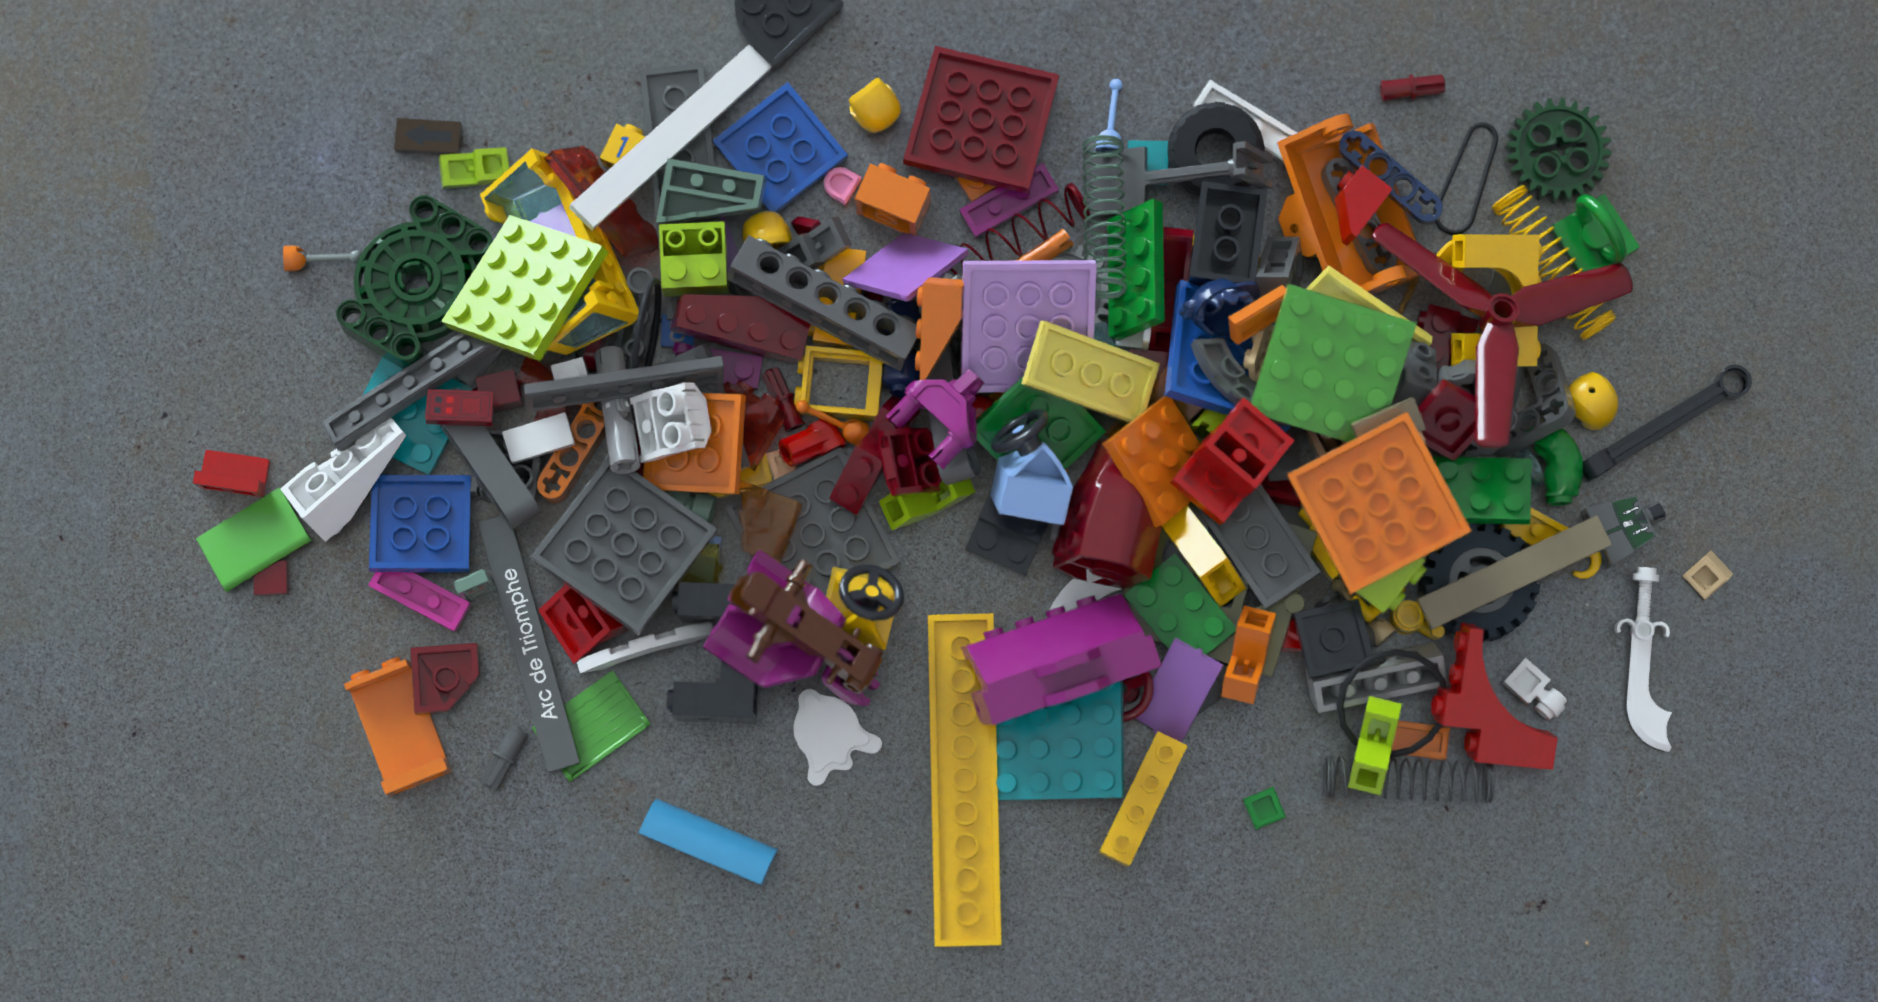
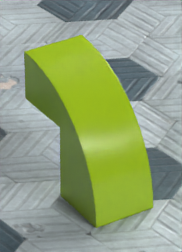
M967 479L952 485H946L942 480L939 485L940 492L934 494L922 493L894 497L890 493L881 499L879 504L893 531L930 517L973 495L976 491L971 480Z
M1369 696L1348 788L1381 795L1400 716L1401 703Z

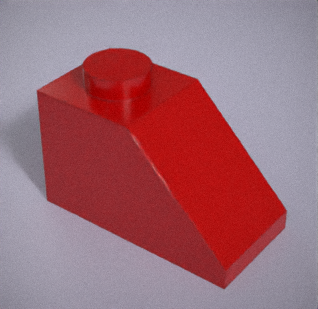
M1363 165L1355 173L1348 170L1337 184L1341 191L1334 198L1341 240L1346 246L1358 236L1392 191L1389 185Z

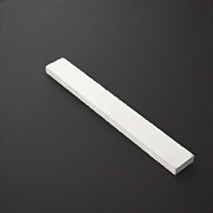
M749 44L570 204L569 209L593 231L667 164L668 158L673 159L764 77L772 66Z

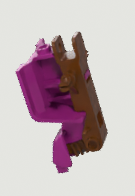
M759 549L746 570L747 574L741 576L728 597L730 604L718 625L714 626L702 648L752 682L765 688L814 676L822 662L825 661L828 665L821 676L822 683L842 701L861 707L868 706L871 700L864 696L863 690L878 689L880 683L874 677L878 675V669L883 662L881 658L883 652L872 644L866 643L864 645L857 640L861 632L860 628H855L852 635L841 629L846 621L845 616L819 588L805 581L813 567L810 563L807 564V561L801 559L795 571L792 572Z

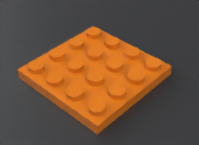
M1408 412L1287 474L1291 485L1350 595L1471 532Z

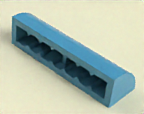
M657 798L652 803L638 832L647 838L761 886L764 885L778 852L777 848Z

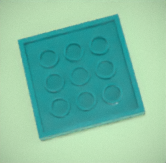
M1123 680L1081 697L1046 706L996 724V783L998 787V801L1124 798Z

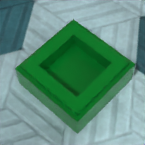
M1274 787L1242 799L1255 830L1286 818Z

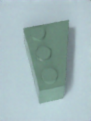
M668 158L656 223L658 225L678 224L759 212L762 209L767 179L764 175Z

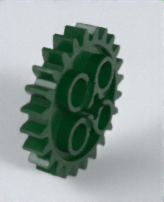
M1548 98L1545 108L1539 102H1536L1533 106L1534 113L1525 109L1522 113L1524 120L1516 118L1513 123L1518 130L1510 129L1507 135L1514 141L1507 142L1505 149L1514 153L1507 156L1506 162L1516 164L1511 169L1510 174H1521L1517 184L1522 185L1528 182L1530 184L1527 191L1528 194L1532 193L1535 189L1540 190V200L1549 193L1551 194L1552 203L1556 202L1559 194H1562L1565 202H1569L1572 192L1577 197L1584 195L1583 187L1591 192L1595 187L1592 180L1600 182L1604 177L1600 171H1606L1610 165L1602 160L1609 158L1612 154V151L1603 148L1611 142V138L1601 137L1607 127H1597L1595 125L1600 117L1599 115L1591 118L1587 116L1590 107H1585L1581 112L1577 110L1578 101L1576 100L1570 107H1566L1564 98L1560 99L1557 106H1554L1552 99ZM1564 127H1574L1578 132V137H1568L1564 132ZM1535 131L1543 133L1546 136L1547 142H1536L1532 137V133ZM1582 143H1583V144L1586 145V148H1582V147L1573 148V147L1576 146L1577 144H1582ZM1554 145H1557L1559 150L1566 149L1562 155H1559L1557 150L1551 151ZM1531 152H1534V153H1542V152H1544L1543 154H1540L1539 156H1536V157H1532V156L1530 155ZM1570 158H1581L1585 168H1574L1570 163ZM1546 162L1550 164L1553 173H1542L1538 168V163Z

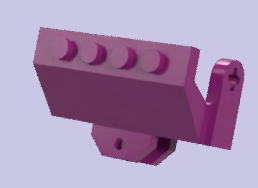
M1114 594L1096 600L1095 595L1077 600L1076 608L1065 611L1063 605L1045 611L1047 618L1034 621L1033 616L1016 621L1014 622L1015 629L1004 632L1002 627L986 631L983 633L985 639L961 647L965 659H970L982 687V690L972 693V701L977 716L983 725H995L1046 706L1081 697L1118 681L1162 667L1152 635H1144L1140 624L1122 594Z

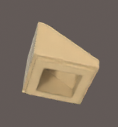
M1709 551L1683 577L1706 600L1727 582L1733 573L1712 551Z

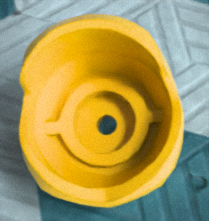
M875 78L849 98L852 117L863 129L871 133L887 129L901 114V105L896 94L880 78Z
M774 211L758 212L749 217L742 227L743 243L748 235L755 239L761 238L766 240L774 249H777L792 240L787 223L780 214Z
M1589 372L1571 382L1569 389L1576 410L1574 417L1581 420L1582 425L1589 430H1600L1612 423L1618 411L1619 400L1614 387L1608 379L1599 373Z

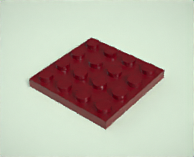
M935 46L904 154L903 165L1029 194L1056 94L1059 74Z

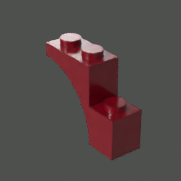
M1163 227L1165 322L1151 327L1148 347L1150 351L1169 352L1175 289L1180 280L1188 282L1194 230Z
M893 395L881 406L869 432L855 446L829 497L830 500L856 515L863 508L868 496L883 473L879 452V431L898 428L885 416L901 401V399ZM918 410L903 428H912L921 411Z

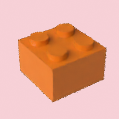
M870 163L855 196L857 214L901 233L904 232L917 236L931 205L930 188L926 187L927 183L915 176H909L907 179L897 175V170L886 164L879 163L876 166Z

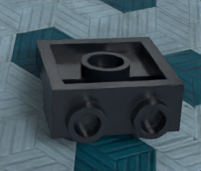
M989 492L965 551L1026 576L1049 522L999 514Z

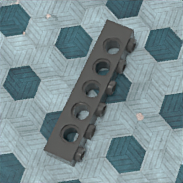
M748 235L730 266L727 280L898 371H901L918 341L916 337L917 323L914 319L905 315L900 316L889 310L884 303L878 300H870L860 295L854 287L846 284L842 285L832 280L822 270H813L802 264L800 259L792 254L781 253L764 239H755ZM771 267L775 273H765L761 268ZM799 282L804 286V288L795 289L790 285V283ZM819 298H829L833 304H823ZM848 313H857L862 319L854 320L849 317ZM885 328L891 333V335H882L877 331V329Z

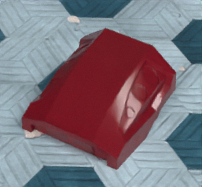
M905 427L879 431V452L885 480L891 495L894 497L940 492L939 485L942 482V478L939 474L937 463L933 462L928 456L935 448L932 433L927 430V427Z

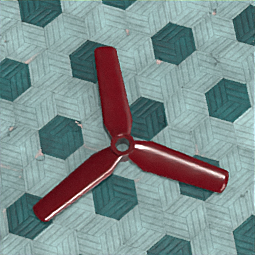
M1390 223L1380 224L1372 234L1374 241L1457 304L1480 316L1479 326L1483 333L1476 345L1475 443L1485 448H1501L1509 443L1519 346L1514 327L1540 326L1624 296L1633 290V282L1628 269L1622 263H1616L1525 286L1511 296L1504 293L1492 296L1479 283Z

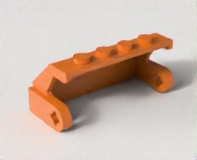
M1345 113L1328 118L1277 142L1295 194L1286 197L1278 220L1284 237H1300L1302 255L1308 258L1318 257L1322 271L1330 266L1371 295H1375L1421 276L1398 258L1394 267L1373 275L1365 268L1353 242L1348 246L1342 243L1337 211L1322 182L1321 172L1329 161L1335 158H1342L1339 152L1340 140L1344 133L1354 127L1350 115ZM1369 123L1355 129V131L1365 134L1384 150L1375 124ZM1349 140L1347 141V151L1349 153L1354 150L1362 155V160L1359 162L1363 165L1367 156L1373 151L1369 149L1365 155L1359 149L1360 141L1356 140L1354 143ZM1375 159L1369 164L1370 171L1378 176L1385 174L1388 170L1387 164L1381 159ZM1335 169L1331 173L1333 178H1341L1344 175L1342 171L1337 172ZM1395 183L1394 191L1397 195L1400 196L1397 185ZM1387 196L1375 212L1380 223H1390L1416 241L1406 211ZM1366 224L1359 234L1364 239H1372L1373 229L1370 225ZM1375 242L1372 246L1367 247V249L1376 248L1379 244ZM1377 256L1374 261L1376 264H1384L1387 259L1385 256Z

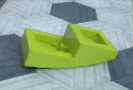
M506 147L475 149L473 153L445 154L439 157L443 189L492 184L509 169ZM510 175L503 181L510 180Z

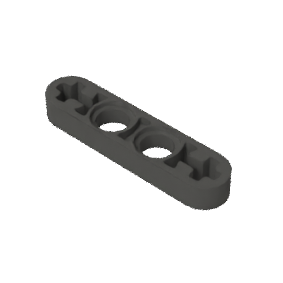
M1342 158L1332 159L1321 172L1322 182L1335 208L1334 198L1340 189L1337 184L1343 176L1341 178H1333L1331 173L1334 169L1337 172L1342 171L1344 175L1348 170L1355 173L1351 164ZM1376 213L1367 222L1373 231L1381 224ZM1358 234L1352 241L1369 273L1375 275L1396 265L1397 257L1380 244L1376 248L1367 249V247L1372 246L1376 242L1373 238L1364 239ZM1377 256H1385L1387 261L1384 264H1376L1374 259Z

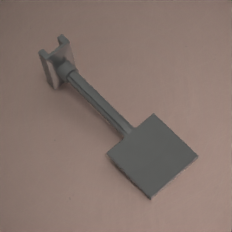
M1246 141L1233 143V158L1229 159L1228 162L1147 171V147L1124 149L1123 152L1118 154L1124 159V162L1119 165V167L1123 168L1124 174L1118 178L1125 182L1124 186L1119 188L1125 193L1124 197L1119 200L1125 205L1120 213L1147 202V188L1150 185L1230 176L1231 178H1239L1256 188H1272V182L1263 177V164L1272 163V156ZM1113 156L1109 158H1094L1089 161L1099 165H1113L1119 163L1121 159ZM1087 163V171L1095 167ZM1099 168L1089 173L1097 176H1115L1120 174L1121 170L1117 168ZM1087 174V182L1094 179V177ZM1101 179L1090 183V185L1101 188H1113L1121 185V182L1115 179ZM1087 186V194L1093 190H1096ZM1100 191L1090 196L1099 199L1119 198L1122 194L1117 191ZM1087 197V205L1095 202V200ZM1102 202L1090 207L1097 210L1113 211L1120 209L1122 205L1115 202ZM1101 214V215H1097V216H1094V217L1117 215V214Z

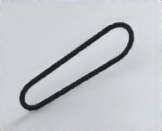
M1480 122L1470 127L1439 195L1440 200L1443 201L1473 131L1479 127L1488 128L1493 133L1494 139L1470 219L1466 226L1457 230L1448 229L1439 220L1435 223L1439 229L1447 234L1456 235L1464 233L1474 222L1498 144V133L1489 123Z

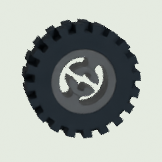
M1477 523L1468 524L1471 529L1470 533L1426 556L1427 559L1423 566L1427 570L1418 582V591H1422L1423 596L1457 581L1458 575L1464 578L1487 567L1485 565L1472 567L1470 561L1483 560L1494 564L1523 550L1522 546L1526 542L1520 537L1516 540L1510 537L1511 530L1505 527L1499 531L1494 529L1495 524H1484L1482 527H1477ZM1537 581L1490 604L1442 625L1445 629V634L1452 633L1455 635L1457 631H1460L1462 622L1475 624L1483 629L1482 643L1486 640L1492 642L1504 635H1508L1528 618V614L1533 611L1537 603L1534 600L1540 593L1541 584H1537Z

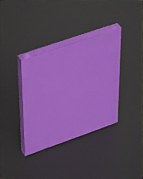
M903 232L842 280L843 284L908 302L917 295L919 286H922L929 277L939 278L969 255L967 248Z

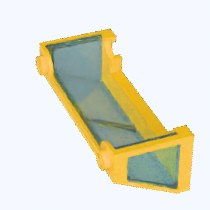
M532 148L483 191L480 196L488 218L493 222L504 224L510 215L530 222L537 218L540 212L546 213L556 206L563 204L576 237L602 245L609 252L547 349L548 351L568 355L633 324L638 318L639 309L602 224L600 223L592 231L569 209L570 204L587 190L576 164Z

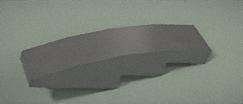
M831 217L811 232L798 235L776 250L783 254L796 256L802 264L814 270L851 247L852 243L840 218ZM771 267L761 268L765 273H775ZM729 281V287L733 296H757Z

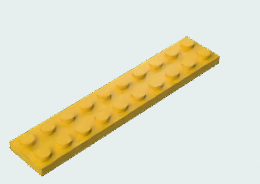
M993 613L928 615L935 947L1002 945L998 787L996 783V724L983 725L977 716L972 701V693L982 690V687L970 659H965L961 648L962 646L985 639L983 633L994 629Z

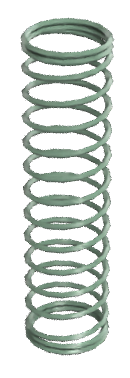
M1111 135L1092 136L1082 144V157L1085 161L1082 166L1085 172L1082 178L1085 183L1083 192L1086 195L1083 199V203L1086 206L1083 211L1086 218L1083 223L1086 229L1083 237L1087 241L1084 244V250L1087 253L1084 260H1087L1088 255L1097 258L1095 262L1113 260L1123 263L1121 267L1106 269L1096 267V270H1099L1096 271V274L1104 272L1123 274V277L1120 279L1114 277L1096 278V284L1114 283L1123 287V289L1115 292L1096 290L1095 298L1097 299L1117 298L1127 290L1126 283L1122 281L1127 275L1120 271L1126 266V262L1119 259L1126 254V251L1120 247L1126 242L1125 238L1120 236V234L1125 232V227L1119 224L1125 220V216L1120 213L1125 205L1119 201L1125 195L1119 189L1124 186L1125 182L1118 178L1124 174L1123 168L1119 167L1124 162V159L1118 155L1123 152L1124 143L1121 139ZM1095 141H1112V142H1099V143H1095V144H1093V145H1091V146H1089V147L1086 148V145H1087V144L1092 143V142H1095ZM1110 144L1119 146L1118 149L1110 152H1094L1089 150L1099 145ZM1113 156L1121 159L1119 163L1113 165H1099L1089 161L1094 158H1109ZM1086 163H1088V164H1090V165H1092V166H1095V167H1093V168H1091V169H1089V170L1087 171V170H1086ZM1099 168H1117L1121 170V173L1115 176H1097L1089 172ZM1088 174L1094 177V179L1087 182L1086 175ZM1101 179L1119 180L1121 185L1113 188H1101L1090 185V183ZM1089 186L1096 190L1087 194L1086 187ZM1100 191H1117L1122 194L1119 198L1099 199L1090 196ZM1087 197H1089L1092 200H1095V202L1087 205ZM1102 202H1115L1122 205L1120 209L1113 211L1097 210L1090 206ZM1087 209L1097 212L1089 217L1086 214ZM1101 214H1118L1122 216L1121 220L1115 222H1099L1090 218ZM1088 220L1093 223H1096V225H1093L1089 228L1086 224ZM1113 225L1121 227L1122 231L1113 234H1103L1091 231V229ZM1090 232L1097 236L1088 240L1087 233ZM1103 237H1116L1123 240L1122 243L1116 245H1099L1091 242ZM1089 243L1097 248L1088 251L1087 245ZM1102 249H1118L1123 252L1121 255L1114 257L1091 254Z

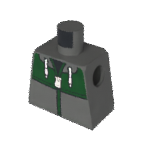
M1636 495L1589 506L1580 513L1583 521L1597 515L1612 544L1610 547L1600 551L1606 569L1611 568L1656 538L1652 525L1666 519L1665 511L1658 501L1643 508Z

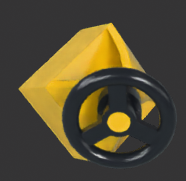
M858 565L849 570L833 566L826 597L846 618L841 629L852 635L855 628H860L861 632L857 638L858 641L864 645L868 643L881 650H886L893 618L900 611L904 602V591L900 582L892 573L875 565Z

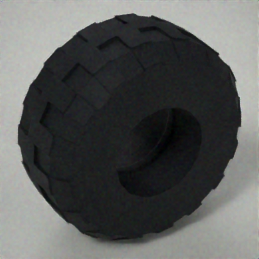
M1225 102L1198 105L1181 116L1170 134L1167 150L1170 168L1202 165L1197 159L1196 148L1205 136L1213 133L1226 135L1234 143L1246 141L1265 152L1261 131L1252 117L1235 105L1226 104ZM1230 176L1179 182L1188 192L1198 197L1202 181L1245 187L1251 186V184L1239 178H1231Z

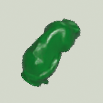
M1531 427V428H1529L1528 430H1526V431H1524V432H1529V431H1531L1534 427ZM1561 428L1532 443L1535 446L1533 450L1546 463L1543 482L1546 490L1545 499L1547 506L1572 504V498L1578 496L1582 484L1583 460L1580 449L1568 432Z

